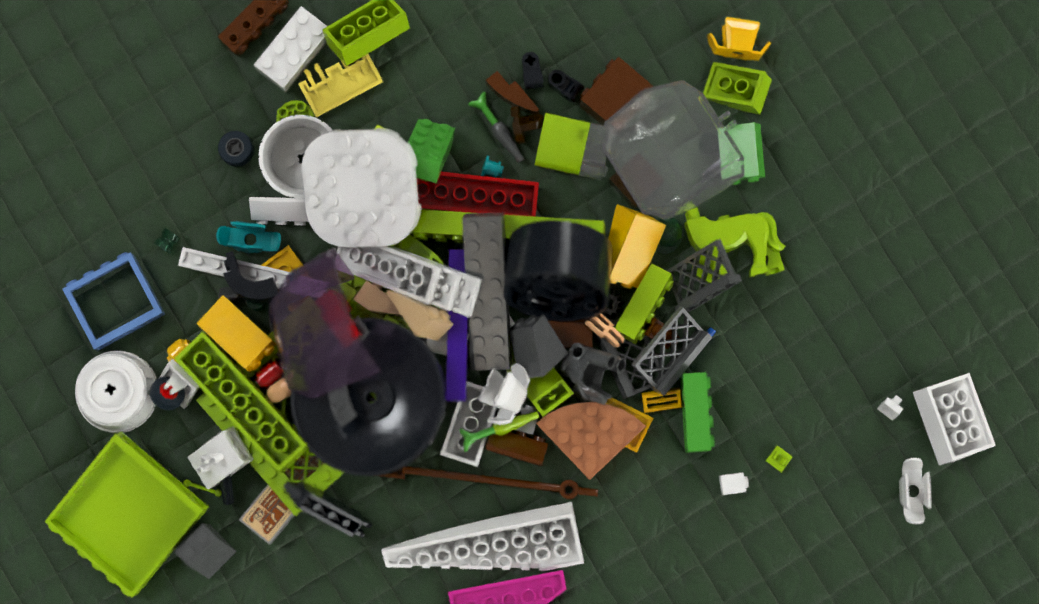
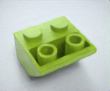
M554 367L545 376L529 378L530 382L526 389L528 391L527 397L543 417L574 394Z

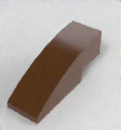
M498 71L485 80L486 85L503 101L511 106H519L520 110L526 113L539 114L538 107L516 81L509 85Z

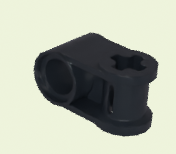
M534 52L525 53L522 57L525 90L544 87L538 55ZM528 58L534 61L532 66H529V63H525L528 61Z
M553 70L549 74V87L571 103L575 102V97L580 90L585 88L580 82L561 70ZM553 76H559L562 82L559 84H555L552 82L551 78Z

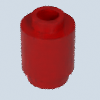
M274 360L256 373L257 378L255 380L260 387L269 388L282 377L285 371Z

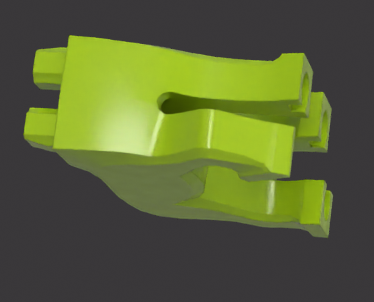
M698 207L686 210L684 227L690 244L696 252L717 239H721L726 253L746 244L753 252V264L749 270V278L758 274L768 276L785 270L780 251L784 250L786 246L779 240L776 222L769 213L743 214L734 217L724 215L718 217L716 221H711L705 216L700 217ZM714 247L712 256L716 258L718 257L717 247ZM700 256L699 264L703 266L706 260L705 256ZM711 260L710 268L714 270L716 262ZM721 264L719 273L725 275L727 273L726 269ZM698 268L696 276L701 278L703 270ZM708 272L706 281L711 283L713 274Z

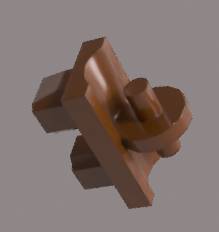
M653 317L651 325L647 326L648 330L645 331L644 335L653 339L665 324ZM672 329L666 332L665 340L672 339ZM665 343V348L669 349L671 343Z

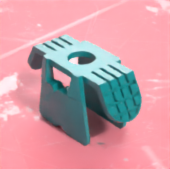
M231 221L230 224L237 228L220 226L216 233V239L220 245L233 247L244 253L275 252L279 249L281 243L280 233L264 232L266 226L257 223ZM254 234L257 239L254 245H247L245 243L246 235Z

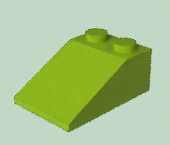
M713 62L702 98L743 112L760 115L772 79L765 71Z

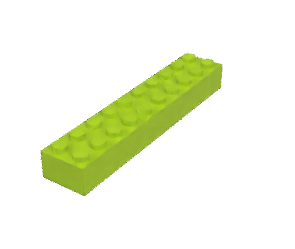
M421 210L418 224L411 234L419 241H428V238L436 239V242L445 243L447 240H455V243L464 244L462 217L468 212ZM504 215L506 243H509L510 235L517 228L528 223L543 220H562L580 223L592 227L604 235L606 233L604 221Z

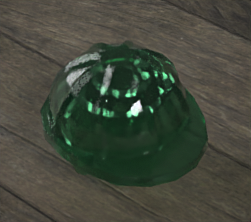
M662 217L658 221L665 224L666 227L656 251L668 254L680 245L684 236V228L680 221L675 218Z

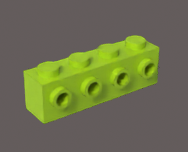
M651 263L615 326V329L624 339L634 344L638 340L641 341L646 331L644 329L647 324H651L652 318L655 317L654 312L656 308H660L665 298L663 296L665 292L670 291L674 284L672 273Z

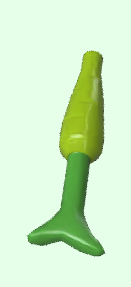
M537 411L514 416L511 423L493 424L492 427L475 433H470L460 428L459 432L464 437V451L467 452L471 444L476 440L493 434L505 435L532 420L538 419Z

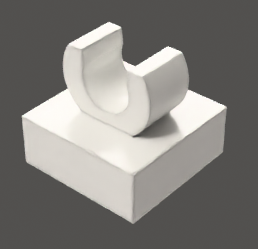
M897 395L892 399L887 397L877 409L893 421L903 410L899 406L902 399Z

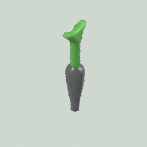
M482 92L478 100L471 101L468 106L476 107L484 113L492 125L494 136L514 156L517 162L521 163L524 157L520 153L509 129L503 122H498L487 106L486 92Z

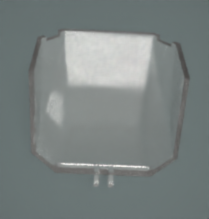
M684 80L642 90L604 123L606 135L602 149L643 214L655 215L665 220L670 219L702 204L744 177V157L728 133L729 130L737 125V122L735 120L731 121L724 127L722 121L730 117V111L718 117L705 95Z

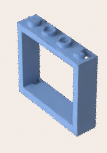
M131 252L120 254L117 256V260L103 263L100 265V269L95 272L93 270L83 274L82 279L78 281L74 279L66 284L67 287L63 288L72 309L93 349L96 351L165 315L140 265ZM129 262L154 309L96 339L72 292Z

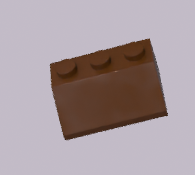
M516 430L515 434L509 432L501 436L496 434L490 435L486 450L542 467L548 443H545L546 439L534 436V439L526 437L527 433Z

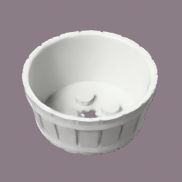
M295 115L281 119V121L276 122L266 132L259 148V165L264 178L273 189L285 196L301 199L305 198L302 164L299 163L297 156L305 153L313 140L332 131V129L315 117Z
M126 351L105 352L91 359L78 375L75 386L76 402L83 417L99 430L108 431L109 433L129 432L145 423L146 419H149L152 415L154 407H156L150 397V388L157 378L152 368L149 367L150 365L144 359L139 358V356ZM108 384H111V386L116 387V390L113 391V395H110L109 392H105V389L108 388Z

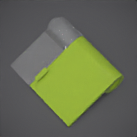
M545 113L534 166L602 180V177L606 178L608 166H605L613 127Z

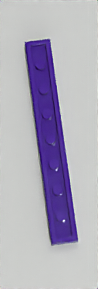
M449 250V267L465 273L464 250ZM448 310L449 320L453 326L447 331L446 401H466L468 317Z

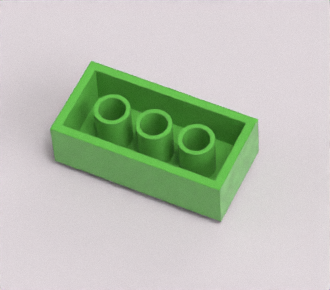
M418 119L408 141L417 159L418 166L415 167L416 178L437 183L452 147L455 128L447 124L434 123L428 119Z
M706 372L683 373L680 376L685 453L709 452L711 447H714V435H710V428L713 427V416H709V409L712 408L711 396H708L707 391L711 388L710 377H707Z

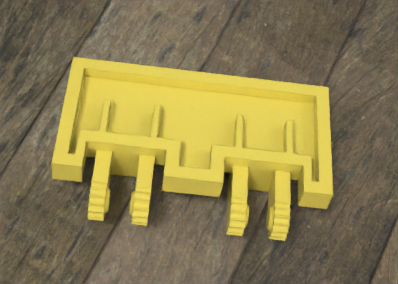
M369 54L361 57L362 60L360 61L359 59L356 60L355 64L351 66H346L342 62L345 69H342L339 62L325 69L328 78L324 76L319 64H314L316 72L322 79L317 84H315L308 69L303 70L311 87L309 88L306 80L299 83V86L316 117L383 82Z

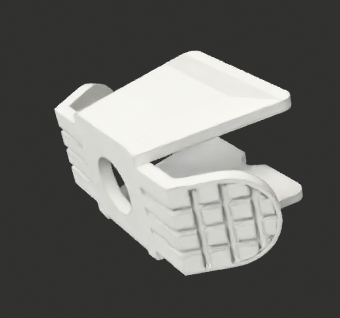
M518 363L513 364L511 367L512 373L508 372L505 379L496 369H492L487 379V385L483 388L479 397L480 402L500 409L497 417L488 418L489 423H511L515 414L520 411L530 382L528 373L522 365Z
M909 458L903 462L902 477L899 480L900 503L904 509V517L907 522L912 524H921L925 521L923 504L928 509L931 508L930 474L927 472L922 477L923 462L919 458ZM910 485H915L918 488L919 493L916 497L909 496Z

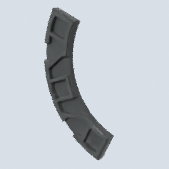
M356 317L353 322L362 335L347 347H344L338 339L332 349L327 367L326 387L330 407L340 427H344L358 416L350 401L347 375L349 364L356 348L371 333L360 317Z

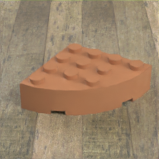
M595 402L575 403L561 407L536 423L589 480L646 427L635 416L620 408Z

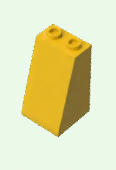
M619 204L616 205L608 237L613 246L610 283L616 284L620 282L621 286L625 288H638L654 256L666 227L665 224L645 213Z
M224 295L196 323L248 372L256 370L261 365V360L265 356H269L275 349L276 343Z

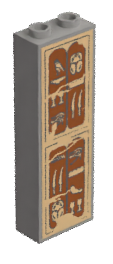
M301 455L295 461V466H305V456ZM309 456L308 467H318L319 459L316 456ZM287 469V470L285 471L286 475H287L289 478H290L291 469ZM294 469V480H304V469ZM308 470L307 478L316 470ZM267 484L239 520L268 544H272L294 517V514Z

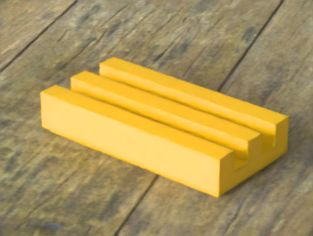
M679 387L670 389L665 395L667 397H660L663 395L655 391L641 393L644 413L682 408ZM674 400H677V401H678V402H676V403H669V404H663V405H656V406H649V407H647V404L663 403V402L674 401Z

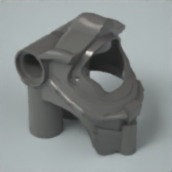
M575 343L571 346L569 354L562 362L560 375L571 378L582 395V399L605 405L607 399L611 398V395L604 392L601 387L604 372L608 369L622 373L626 367V360L622 357Z

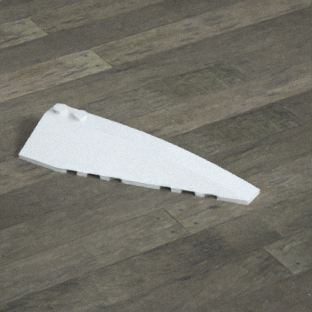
M572 502L481 520L424 535L382 549L386 567L412 568V566L430 568V566H441L444 569H450V567H459V569L502 568V570H510V568H521V570L539 568L540 571H547L584 563Z

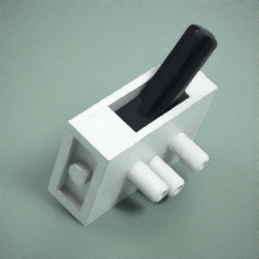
M234 427L220 432L188 456L189 461L207 490L221 484L222 498L225 505L234 503L231 476L254 460Z

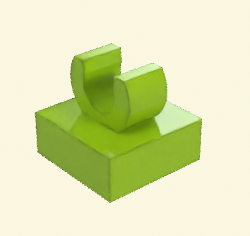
M777 445L766 459V462L782 473L793 457Z

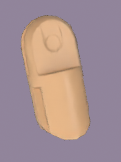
M602 313L584 323L601 339L604 338L613 347L618 348L621 346L620 343H624V337Z
M296 371L289 373L268 388V400L273 403H279L291 396L292 383Z

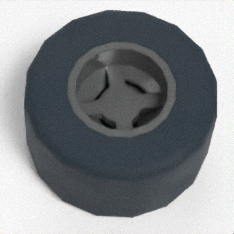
M230 131L220 139L218 152L223 161L228 165L240 167L252 159L254 145L245 133Z

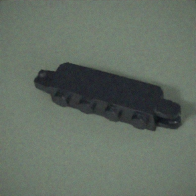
M302 480L297 485L287 481L283 486L286 493L290 494L289 498L299 509L351 537L354 535L361 538L364 537L365 533L360 529L362 525L367 528L372 527V523L362 517L359 511Z

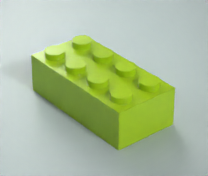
M371 0L322 29L327 45L348 66L410 29L405 11L394 0Z

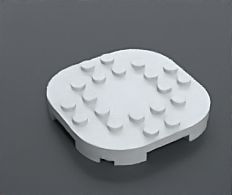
M384 128L370 130L338 129L317 137L308 146L302 161L306 214L312 229L324 241L339 247L389 246L406 238L417 226L421 215V204H418L415 167L418 166L417 159L410 144L399 137L398 133Z

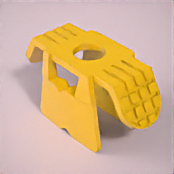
M726 17L725 25L722 26L723 46L717 44L712 33L707 34L708 43L714 55L743 60L759 61L771 43L768 42L760 52L753 51L760 22Z

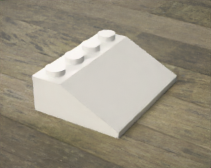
M970 373L913 392L939 465L953 462L996 446Z

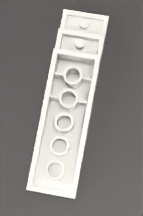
M390 245L375 247L338 246L333 267L423 303L432 304L445 310H452L467 317L472 316L482 282L480 278Z

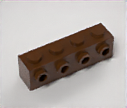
M253 0L218 36L219 40L235 56L239 53L243 54L247 50L248 44L252 40H257L262 34L261 31L265 27L271 26L275 21L274 18L288 8V0Z

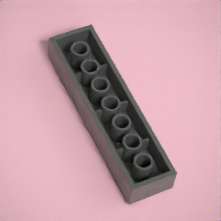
M504 212L466 213L462 217L465 273L482 279L472 316L468 317L471 370H509L512 365L511 338L509 333L510 313L509 304L503 296L507 261Z

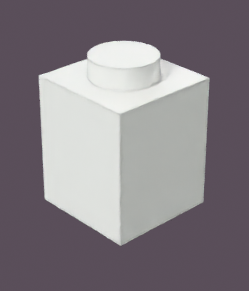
M744 473L719 476L721 495L746 492V488H749L748 477L744 476Z

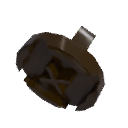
M519 106L511 107V116L514 117L512 128L515 140H517L518 144H523L526 142L525 131L543 127L544 117L541 114L522 117Z

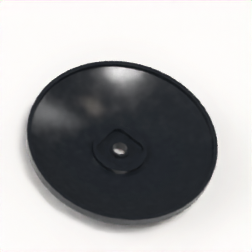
M361 318L371 333L356 348L351 358L347 375L350 401L358 416L344 427H340L330 407L326 375L332 349L338 341L331 328L320 335L302 356L293 378L291 408L294 422L301 438L318 459L343 473L357 476H379L406 467L429 447L443 420L446 405V387L437 358L419 336L406 327L388 320ZM374 392L377 396L374 403H370L367 399L368 394Z

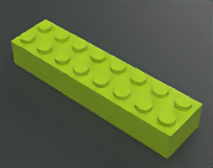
M201 332L174 358L278 472L284 473L309 449L296 428L207 333Z

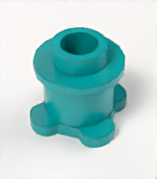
M487 155L480 176L485 174L495 178L497 176L501 177L503 171L501 161L489 160L490 156Z

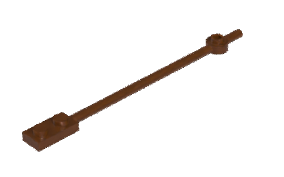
M411 466L379 475L380 477L405 479L406 474L553 491L560 492L561 496L565 499H573L577 495L598 496V489L578 487L577 483L573 480H565L559 485ZM571 486L573 489L572 493H566L565 488Z

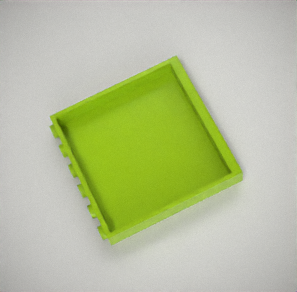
M121 431L115 433L45 522L52 532L58 533L63 537V541L67 545L73 546L78 550L77 553L81 557L87 558L92 563L93 568L102 571L109 582L118 585L124 595L132 598L139 594L209 506Z

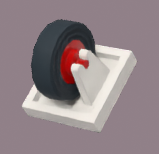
M172 359L167 363L161 376L152 384L150 397L153 403L161 409L174 410L179 406L185 409L200 386Z

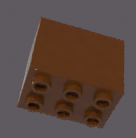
M619 56L616 60L612 59L606 65L604 74L599 73L593 80L592 87L590 89L587 87L580 95V107L614 136L647 100L653 90V85Z

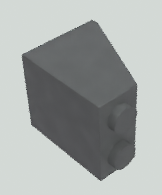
M533 315L528 319L520 318L514 323L515 326L509 330L516 363L525 368L529 378L545 376L568 354L544 315L538 317Z
M202 524L175 551L189 567L208 579L237 552L210 524Z

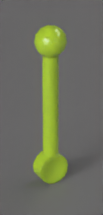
M189 479L183 482L185 487H195L214 493L217 497L222 495L220 489L207 490L206 487L192 483Z

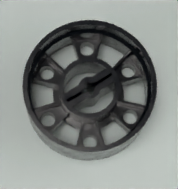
M543 220L528 223L517 228L510 235L503 288L505 301L522 314L530 317L533 315L536 317L544 315L547 321L574 322L590 319L601 314L609 303L613 256L611 241L592 227L570 221Z

